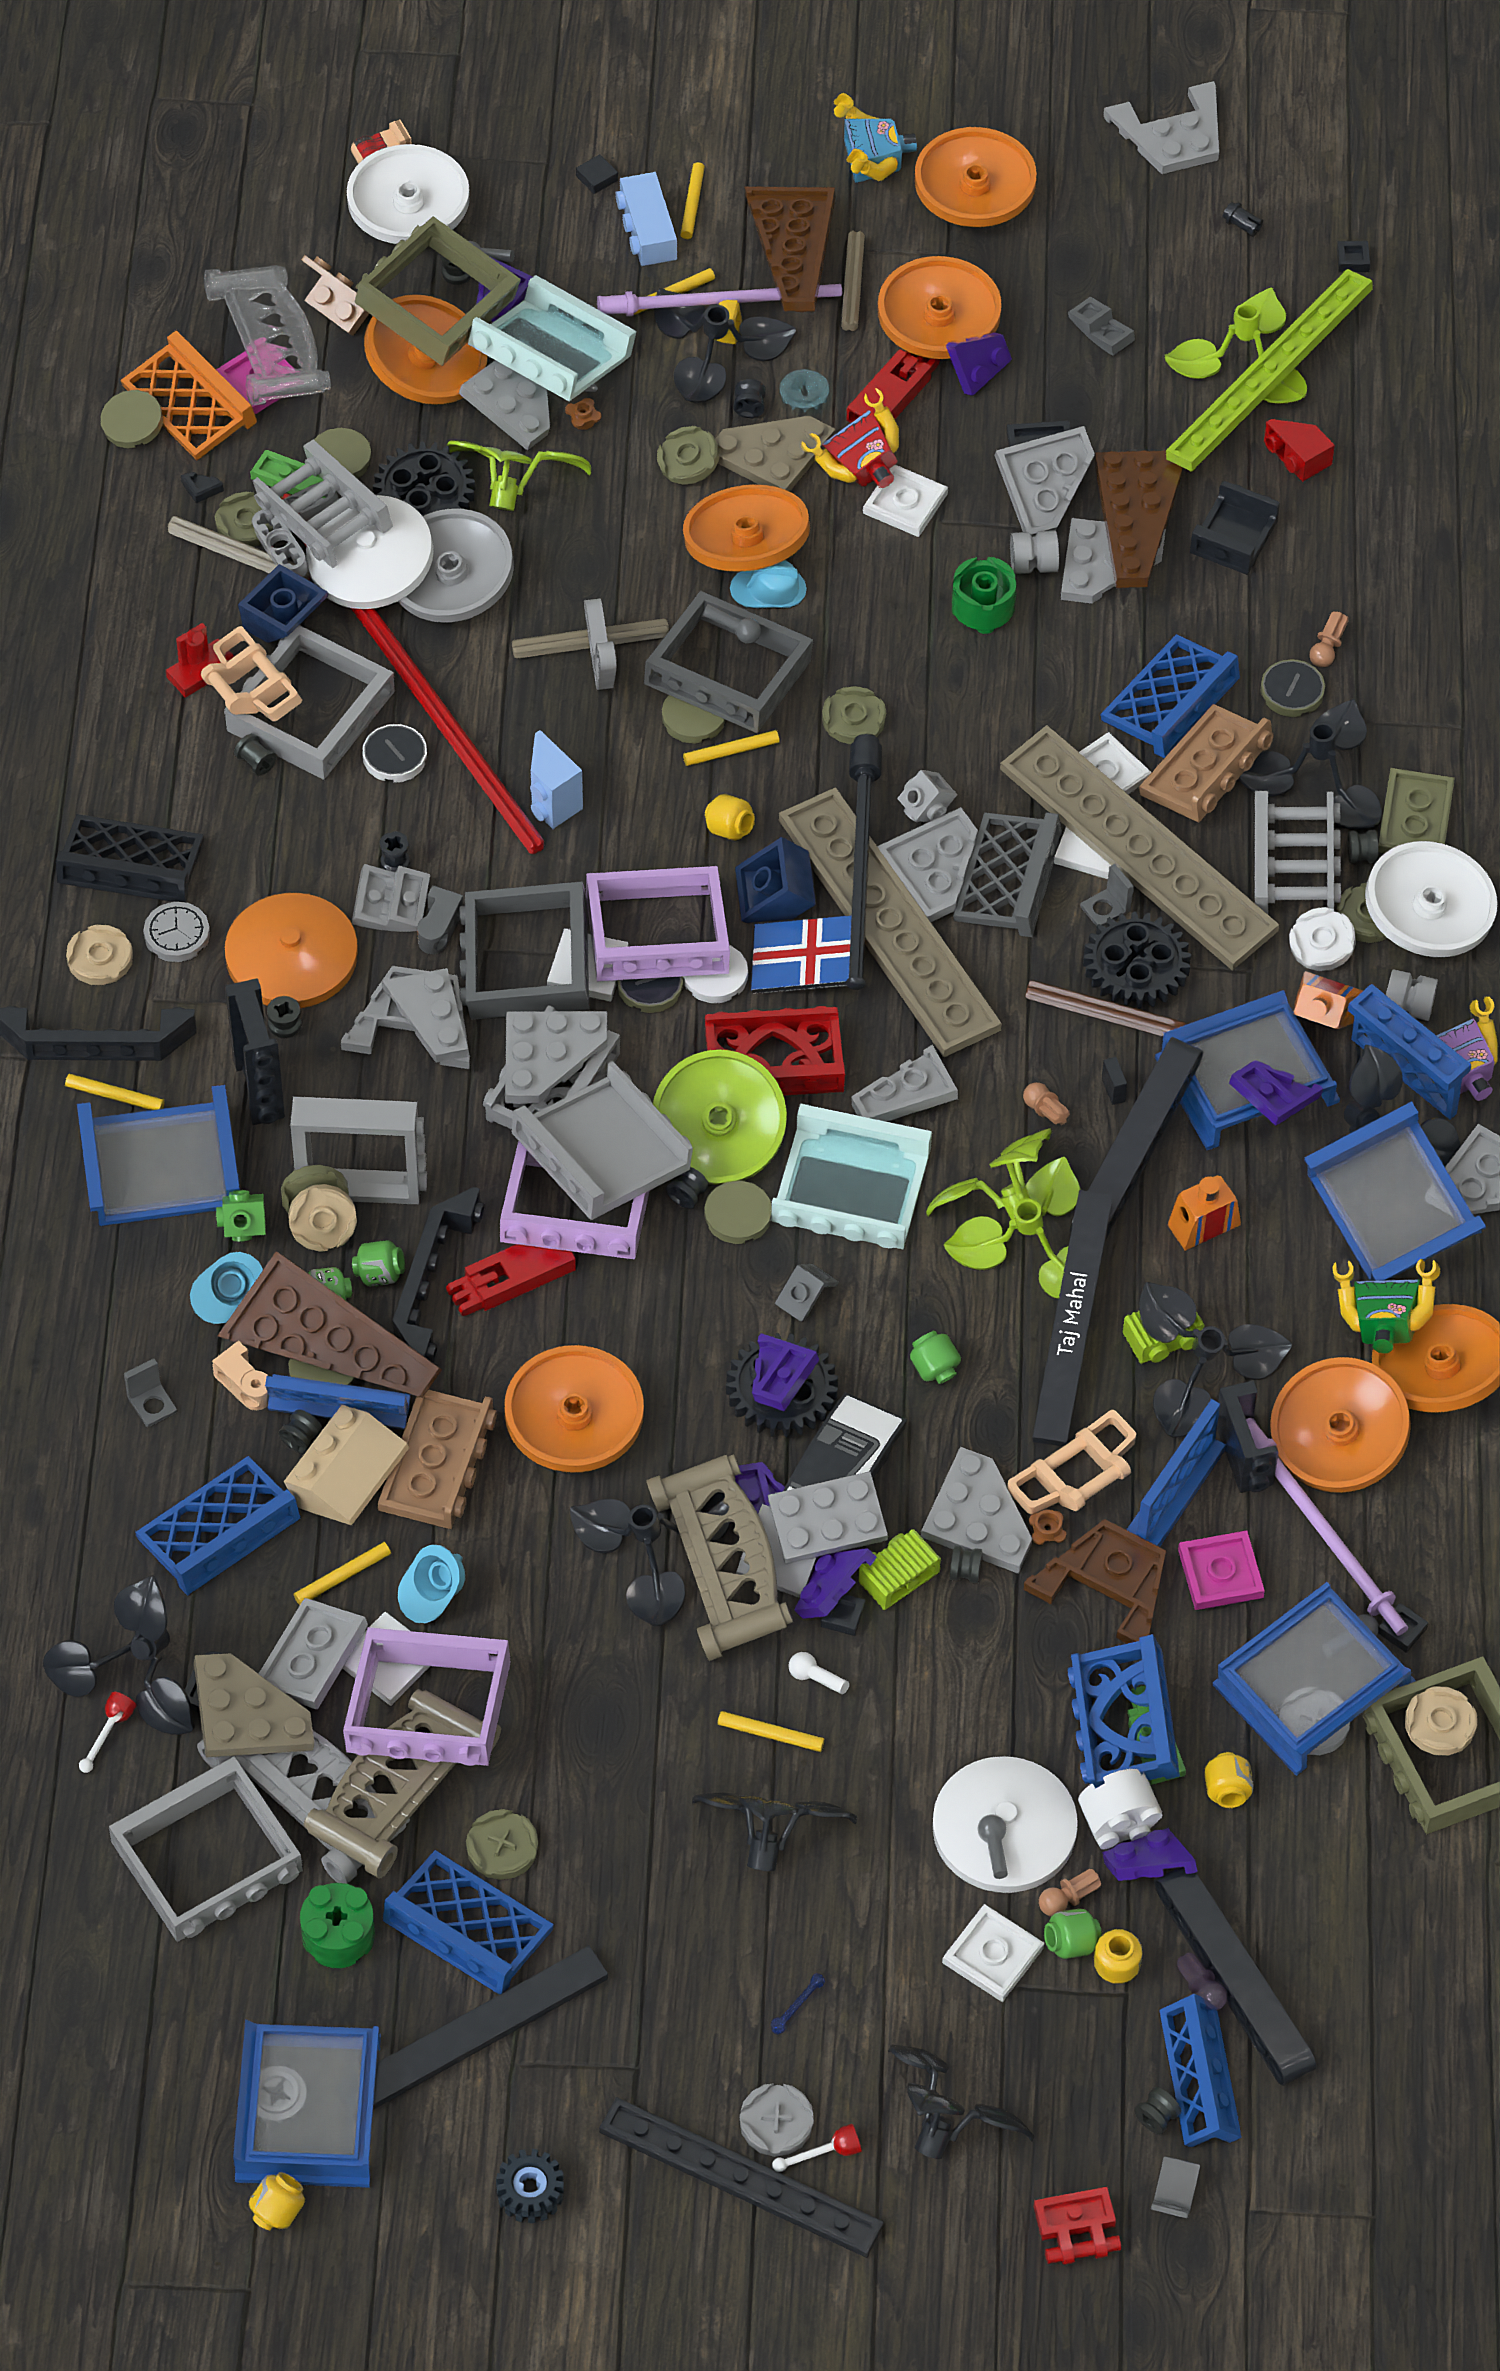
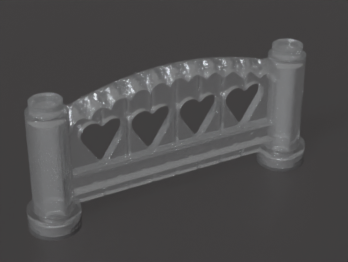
M279 265L221 272L219 269H210L204 272V287L208 300L213 301L225 298L255 374L246 376V393L251 406L263 405L266 403V400L324 393L325 390H329L331 387L328 371L317 369V350L311 326L296 299L284 286L288 283L287 271L285 267H279ZM262 293H269L272 295L271 301L276 305L267 306L252 300ZM270 314H279L281 316L280 322L285 326L276 327L261 321ZM284 334L290 337L289 343L293 347L285 348L270 344L269 342L277 336ZM293 355L298 358L297 364L302 368L293 369L277 363L287 356Z

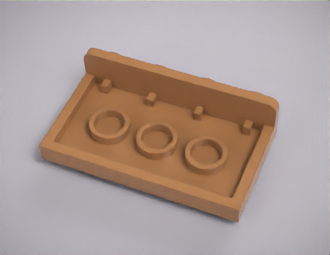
M1213 704L1139 786L1140 795L1199 823L1207 813H1211L1215 809L1219 799L1226 792L1232 790L1236 780L1242 773L1252 767L1257 756L1263 750H1267L1273 741L1271 721L1262 718L1256 724Z
M428 1390L423 1398L417 1396L401 1438L408 1444L409 1449L387 1477L378 1501V1511L452 1529L456 1517L461 1518L464 1513L466 1498L463 1496L466 1488L471 1489L474 1485L477 1469L474 1468L476 1460L482 1459L485 1454L487 1439H484L487 1429L493 1430L496 1423L497 1410L493 1409V1398L485 1396L483 1403L432 1390Z

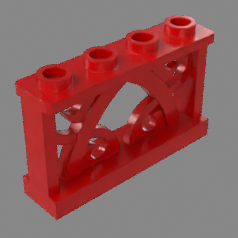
M837 1007L784 1008L773 1011L750 1010L748 1012H717L705 1015L706 1050H727L718 1044L717 1039L738 1037L735 1040L727 1038V1044L731 1048L736 1049L734 1052L747 1055L762 1064L775 1078L783 1095L844 1092L845 1070ZM827 1032L829 1037L824 1043L813 1047L812 1044L817 1042L819 1033L816 1035L808 1033ZM772 1036L783 1040L797 1050L787 1056L781 1066L771 1067L765 1059L751 1052L759 1044ZM832 1048L833 1063H824L819 1054ZM797 1060H799V1064H801V1065H792V1063H794V1062L797 1061Z

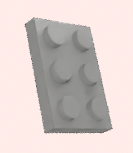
M870 1471L768 1495V1502L785 1564L888 1540Z
M304 1598L260 1670L259 1675L297 1703L318 1710L367 1628L368 1623L365 1617Z

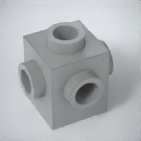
M920 770L915 777L906 783L904 791L897 799L905 807L904 812L911 820L915 822H930L945 815L946 808L957 794L939 773Z

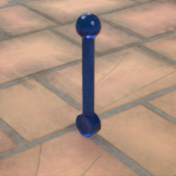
M822 1974L812 1975L809 1986L782 2017L772 2020L771 2029L775 2034L783 2033L786 2028L785 2023L816 1988L824 1985L825 1978Z

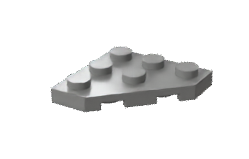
M496 360L461 385L459 394L526 450H529L548 435L550 429L547 389Z
M1084 426L996 451L994 456L1023 532H1029L1033 537L1036 536L1038 531H1056L1094 457V451Z
M1072 518L1061 600L1094 603L1102 598V593L1115 586L1105 522ZM1166 529L1163 532L1160 548H1158L1154 566L1162 561Z
M960 807L877 846L930 922L955 911L978 830Z
M607 1011L506 1012L505 1102L540 1103L559 1082L562 1081L564 1083L583 1067V1063L594 1053L598 1055L607 1047Z
M1477 1124L1445 1167L1472 1214L1500 1210V1136ZM1432 1184L1425 1194L1424 1201L1452 1216L1435 1185Z
M960 1447L921 1530V1537L954 1549V1545L962 1546L964 1550L972 1551L975 1548L982 1549L981 1560L1019 1574L1031 1548L1032 1537L993 1458Z

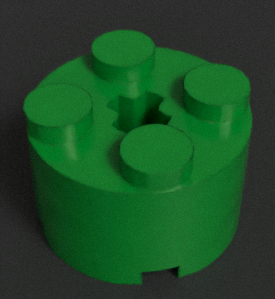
M976 557L963 562L954 573L951 610L953 615L964 625L976 629L982 634H989L994 629L1006 624L1015 611L1017 584L1013 569L1006 562L995 557H987V560L978 561Z
M345 1883L318 1885L311 1889L300 1911L302 1941L306 1951L319 1964L329 1968H346L355 1964L356 1960L369 1953L375 1940L373 1908L366 1892L361 1888Z

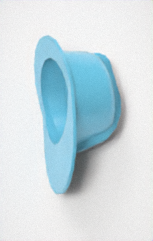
M786 560L758 570L740 571L732 579L730 585L733 599L737 603L750 608L793 607L805 598L807 590L805 581L798 573V570Z
M243 1252L229 1253L218 1259L200 1274L192 1284L190 1300L195 1313L206 1322L213 1324L226 1323L263 1271L259 1261Z
M434 1544L424 1547L417 1554L398 1587L400 1609L407 1618L415 1623H428L436 1620L443 1613L453 1596L462 1589L465 1582V1569L462 1564L463 1557L461 1555L452 1554L445 1547Z

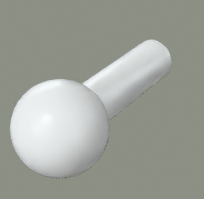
M807 1652L796 1653L789 1661V1671L796 1679L807 1680L811 1678L840 1694H844L848 1690V1681L817 1666L815 1658Z

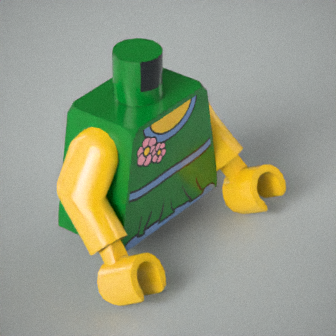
M1420 1259L1417 1262L1416 1270L1423 1278L1422 1285H1420V1280L1355 1281V1287H1351L1350 1283L1354 1277L1352 1263L1348 1261L1350 1270L1346 1275L1338 1274L1336 1262L1334 1263L1333 1274L1341 1286V1289H1338L1341 1315L1353 1331L1361 1332L1363 1343L1373 1344V1349L1376 1352L1385 1354L1393 1350V1344L1409 1343L1412 1341L1415 1331L1419 1330L1433 1315L1435 1286H1432V1283L1440 1275V1267L1435 1260L1432 1263V1270L1428 1273H1424V1260Z

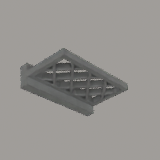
M984 812L954 911V921L1018 929L1019 936H1033L1053 868L1054 857L1062 837L1059 814L1046 813L1044 819ZM990 824L1001 825L1007 829L994 838L988 832ZM1025 829L1038 830L1035 836L1026 841L1018 834ZM1013 837L1019 845L1004 852L999 844ZM994 848L999 856L984 863L980 858L981 854ZM1025 851L1029 856V861L1016 867L1011 859ZM1006 863L1011 871L997 878L991 870ZM986 874L991 882L977 889L973 884V880ZM1017 877L1022 885L1009 893L1003 885ZM998 889L1003 897L989 904L983 896ZM977 899L984 907L975 913L964 911L966 905ZM1010 903L1014 908L1012 917L999 916L995 912Z

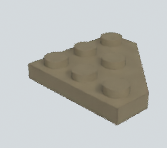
M811 416L723 429L715 438L720 450L718 464L758 485L775 486L790 492L815 462L816 456L813 453L803 451L801 442L803 441L809 449H814L816 441L809 434H816L820 438V447L823 450L825 448L822 444L835 435L836 429Z
M231 1653L195 1655L194 1669L206 1757L313 1750L314 1737L310 1711Z

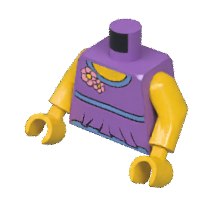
M1484 997L1486 1005L1484 1012L1479 1009L1477 1000H1473L1470 1005L1472 1014L1479 1017V1022L1476 1023L1473 1018L1436 1035L1471 1063L1470 1072L1462 1078L1460 1094L1469 1090L1477 1101L1487 1098L1492 1093L1493 1089L1487 1081L1492 1078L1494 1065L1498 1061V1043L1493 1020L1489 1019V1014L1494 1009V1002L1490 997Z

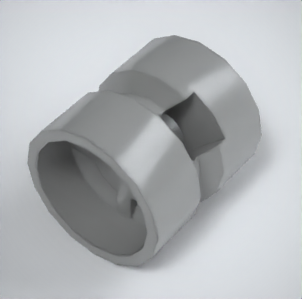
M1038 531L1036 536L1033 537L1029 532L1011 533L1010 556L1014 574L1031 573L1034 568H1037L1040 573L1058 572L1059 548L1057 532Z
M1392 969L1386 996L1402 1009L1408 1011L1412 1017L1429 1021L1438 979L1421 975L1417 979H1413L1411 973Z

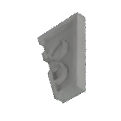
M932 1044L923 1050V1055L912 1062L909 1059L901 1064L898 1072L890 1077L879 1078L851 1096L852 1107L857 1116L886 1122L958 1099V1090Z

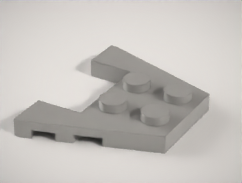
M1214 81L1188 88V97L1195 111L1140 124L1130 102L1104 108L1105 120L1109 124L1113 122L1125 139H1131L1138 146V152L1161 174L1217 161L1219 158L1216 85Z
M392 966L383 980L429 971ZM449 974L467 1042L458 976ZM382 981L372 994L371 1001L366 1009L360 1012L354 1020L355 1024L350 1032L345 1033L343 1036L341 1050L371 1054L378 1026L415 1031L407 1018H403L398 1011L397 1004L392 997H388L383 990ZM470 1055L468 1057L442 1061L440 1065L469 1069Z

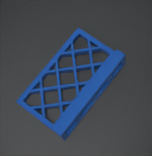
M1176 634L1101 713V721L1153 745L1154 754L1165 758L1213 704H1216L1240 678L1238 656L1228 651L1221 656ZM1179 647L1188 651L1190 656L1172 658L1171 654ZM1211 662L1215 665L1211 669L1198 671L1196 664ZM1192 664L1194 672L1175 675L1174 667ZM1170 668L1171 676L1153 678L1152 674L1156 670ZM1196 681V685L1192 689L1179 691L1178 683ZM1174 686L1175 692L1156 695L1155 687ZM1151 688L1152 696L1134 699L1133 695L1137 690ZM1177 701V705L1173 709L1160 711V703ZM1155 705L1156 712L1137 715L1136 707ZM1132 708L1133 716L1120 718L1115 715L1119 710ZM1158 721L1157 727L1152 732L1140 728L1142 723Z
M1373 984L1369 985L1348 1005V1011L1354 1016L1351 1040L1362 1049H1364L1365 1045H1371L1393 1057L1402 1071L1403 1082L1448 1119H1452L1458 1110L1462 1078L1470 1072L1471 1063Z
M273 1374V1377L266 1376L265 1388L269 1394L268 1410L293 1414L295 1410L300 1409L308 1412L313 1417L331 1419L340 1406L345 1405L368 1412L387 1428L405 1430L411 1398L410 1394Z
M1213 1399L1210 1400L1141 1501L1140 1511L1127 1528V1531L1158 1547L1162 1545L1225 1452L1226 1444L1215 1439L1220 1403Z
M247 1456L135 1533L137 1539L177 1579L179 1588L188 1596L298 1521L300 1515L295 1497L287 1489L283 1491ZM248 1470L254 1475L253 1484H235L236 1478ZM215 1492L227 1493L225 1503H207L208 1497ZM233 1493H251L249 1504L232 1503ZM257 1494H273L275 1496L266 1504H256ZM187 1511L198 1512L197 1522H179V1519ZM205 1512H223L221 1523H203ZM229 1513H247V1516L238 1523H227ZM157 1531H170L168 1542L153 1541L150 1536ZM177 1531L194 1532L193 1541L175 1542ZM201 1532H219L218 1536L210 1542L199 1543ZM173 1551L190 1552L188 1557L177 1564L171 1560Z
M436 1850L433 1851L397 1893L393 1891L386 1898L383 1912V1921L499 1995L510 1987L511 1978L553 1931L554 1925ZM437 1865L449 1873L450 1879L430 1881L429 1872ZM471 1886L478 1891L479 1898L464 1900L459 1898V1887ZM452 1888L454 1901L434 1903L432 1890ZM426 1891L429 1903L415 1905L406 1898L410 1893ZM501 1905L508 1909L509 1917L489 1918L487 1906ZM481 1907L484 1919L464 1921L462 1909ZM456 1910L458 1922L444 1923L437 1918L436 1912ZM531 1924L538 1928L539 1931L535 1936L519 1937L517 1925ZM511 1926L513 1938L494 1940L493 1927ZM486 1928L488 1941L474 1942L467 1937L466 1930ZM516 1948L517 1957L511 1964L497 1956L496 1949Z

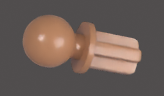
M1338 611L1332 612L1323 632L1318 633L1317 637L1322 642L1315 644L1310 650V660L1315 666L1328 667L1333 663L1335 659L1333 646H1341L1340 638L1348 623V617Z
M1035 1082L1025 1088L1023 1093L1024 1102L1029 1107L1034 1108L1039 1116L1047 1117L1054 1124L1059 1123L1063 1125L1067 1122L1066 1118L1070 1115L1069 1110L1059 1102L1058 1096L1050 1092L1044 1084Z
M1088 1869L1069 1881L1067 1879L1061 1880L1062 1889L1052 1887L1041 1893L1039 1907L1044 1914L1052 1916L1056 1912L1065 1911L1068 1902L1073 1906L1078 1905L1079 1899L1101 1887L1098 1874L1093 1869Z

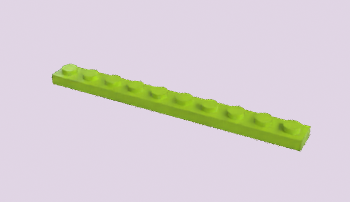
M1347 269L1166 450V459L1189 471H1193L1373 290V281Z

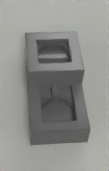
M1092 297L1087 298L1068 312L1069 318L1090 340L1112 356L1135 341L1134 330L1113 319L1112 309Z

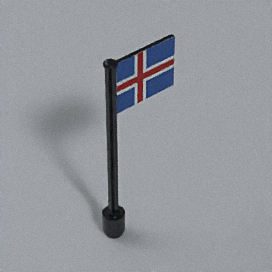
M858 735L850 746L849 775L858 782L852 915L755 924L751 987L753 994L845 985L852 990H860L866 985L863 974L872 782L881 777L882 745L874 735Z

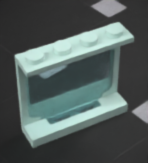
M535 275L529 280L525 300L492 324L478 317L473 319L468 345L565 400L570 401L631 356L636 331Z
M800 1104L797 1114V1130L777 1198L772 1200L771 1221L785 1227L796 1226L810 1229L818 1234L828 1233L843 1236L851 1241L871 1242L884 1248L904 1249L931 1150L932 1131Z

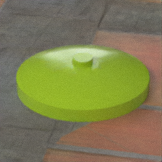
M709 1050L687 1057L666 1074L654 1096L653 1105L657 1110L670 1119L672 1126L682 1136H686L693 1147L690 1167L702 1173L710 1185H722L731 1181H744L754 1176L770 1163L782 1144L787 1121L786 1105L782 1091L772 1074L762 1064L747 1055L730 1050Z

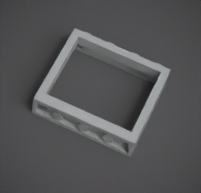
M299 625L287 637L281 638L275 651L271 655L266 656L279 672H283L297 653L302 651L368 684V686L318 748L250 714H232L227 707L224 711L228 732L240 738L248 734L256 735L259 743L266 750L274 751L278 757L325 780L395 692L394 673ZM259 669L253 677H249L246 680L240 693H250L268 680V678Z
M293 1097L290 1126L295 1170L313 1165L310 1132L405 1136L407 1172L356 1169L336 1170L341 1172L348 1181L349 1197L352 1202L419 1204L420 1191H427L426 1153H424V1117H418L417 1102Z
M235 1756L109 1826L112 1844L177 1942L185 1937L192 1938L198 1935L205 1926L217 1919L224 1920L230 1917L236 1911V1908L249 1901L256 1902L267 1894L268 1890L280 1883L287 1884L293 1881L303 1871L301 1854ZM235 1789L281 1859L177 1917L131 1846Z

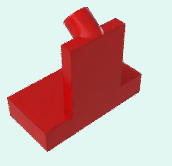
M203 623L176 638L179 662L166 669L167 679L185 698L207 685L201 677L203 668L209 664L221 663L213 649V645L219 639L208 644L207 630ZM227 651L225 654L227 662L235 657L230 651Z

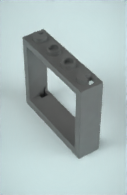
M700 591L647 659L644 684L758 733L811 662L813 639ZM707 604L740 620L744 618L755 619L761 627V635L755 643L788 657L758 699L669 661L700 620L736 634L735 631L702 616Z
M583 881L465 892V906H460L461 925H465V933H460V946L462 953L466 952V960H460V972L462 980H466V987L460 988L462 1006L467 1005L471 1020L506 1017V1012H544L548 1005L554 1007L555 1011L590 1009L588 913ZM570 907L572 984L478 992L477 916Z

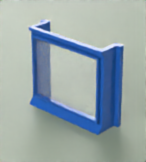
M1284 990L1170 1030L1163 1035L1162 1051L1155 1054L1156 1061H1158L1171 1037L1204 1051L1201 1063L1180 1104L1206 1150L1219 1146L1222 1129L1263 1115L1229 1084L1233 1073L1254 1060L1267 1064L1274 1070L1285 1071L1295 1075L1293 1081L1312 1088L1314 1083L1320 1085L1323 1088L1321 1096L1327 1107L1340 1102L1336 1092L1337 1084L1330 1077L1298 1019L1293 1014L1294 1012L1288 1004Z
M225 1085L212 1086V1103L93 1118L90 1102L77 1104L90 1212H98L100 1226L216 1211V1207H222L223 1196H229V1192L240 1190Z
M1412 1101L1304 1158L1308 1166V1177L1369 1281L1389 1280L1415 1266L1420 1259L1425 1261L1472 1235L1482 1233V1230L1486 1229L1479 1215L1474 1217L1419 1125L1418 1111Z
M1326 1582L1218 1665V1679L1213 1682V1686L1297 1776L1307 1768V1755L1394 1687L1397 1685L1402 1687L1416 1680L1411 1676V1669L1402 1665L1330 1588V1584Z
M245 2019L233 2154L236 2172L235 2182L261 2183L266 2175H277L279 2172H283L296 2179L301 2185L370 2188L371 2172L369 2157L377 2051L380 2050L381 2034L379 2033L378 2026H373V2029L266 2025L256 2024Z

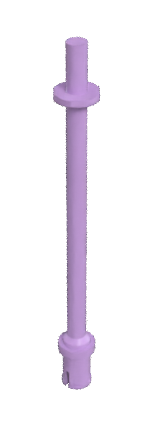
M841 284L819 286L817 298L842 296ZM777 288L637 297L635 294H632V291H627L624 295L597 296V308L605 314L626 313V316H633L639 309L714 305L724 300H737L738 303L780 300Z
M1254 1418L1246 1419L1256 1448L1261 1449L1277 1445L1273 1439L1266 1437L1256 1424ZM1278 1458L1275 1477L1370 1599L1371 1603L1367 1609L1371 1616L1381 1614L1397 1636L1405 1633L1408 1626L1392 1606L1396 1598L1392 1591L1385 1593L1380 1591Z

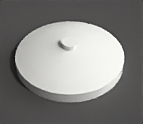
M395 145L372 153L355 167L347 184L348 208L353 220L363 231L379 240L397 244L402 239L406 241L417 225L422 226L432 216L453 230L461 222L468 209L469 184L461 166L444 152L423 145Z
M376 495L387 505L393 527L382 533L374 525H366L334 547L333 552L338 564L334 568L330 567L324 560L318 561L312 554L309 546H307L306 560L314 584L328 591L329 596L327 598L331 601L356 609H372L390 605L414 591L424 580L433 560V541L425 519L414 507L393 497ZM348 508L316 531L326 538L360 515V512L355 508Z
M1419 841L1405 843L1392 848L1375 863L1366 885V905L1372 920L1379 930L1398 946L1424 956L1450 957L1473 949L1489 933L1497 912L1495 888L1484 869L1467 854L1441 843Z
M1006 1756L978 1760L956 1772L946 1782L938 1795L933 1814V1836L937 1850L946 1865L957 1876L971 1885L984 1890L1002 1893L1029 1890L1042 1885L1054 1877L1064 1867L1072 1854L1077 1835V1813L1072 1797L1063 1783L1054 1774L1034 1762ZM990 1814L998 1815L1006 1824V1834L1002 1839V1846L1008 1875L1002 1879L994 1878L988 1844L980 1838L977 1830L979 1821L984 1816Z

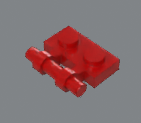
M1107 2187L1034 2200L1033 2207L1042 2241L1057 2238L1058 2247L1045 2249L1047 2264L1062 2262L1063 2265L1074 2263L1077 2258L1094 2255L1097 2259L1107 2257L1108 2252L1121 2250L1119 2235L1105 2237L1103 2229L1115 2227L1116 2223ZM1090 2232V2241L1072 2244L1070 2235Z

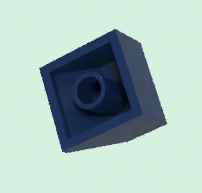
M279 564L238 604L243 628L267 643L285 638L329 596L328 591Z
M780 837L735 867L741 921L745 923L792 920L816 905L809 851L783 837Z

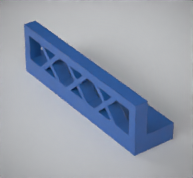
M1192 1994L1160 2009L1175 2097L1181 2108L1179 2118L1184 2145L1194 2147L1214 2137L1229 2143L1242 2138L1216 2002ZM1185 2011L1186 2022L1179 2033L1175 2031L1173 2016ZM1186 2043H1188L1192 2047L1193 2054L1187 2066H1184L1181 2063L1180 2055ZM1192 2077L1198 2079L1199 2089L1192 2101L1188 2098L1187 2088ZM1201 2111L1204 2113L1207 2128L1195 2133L1193 2123L1198 2112Z

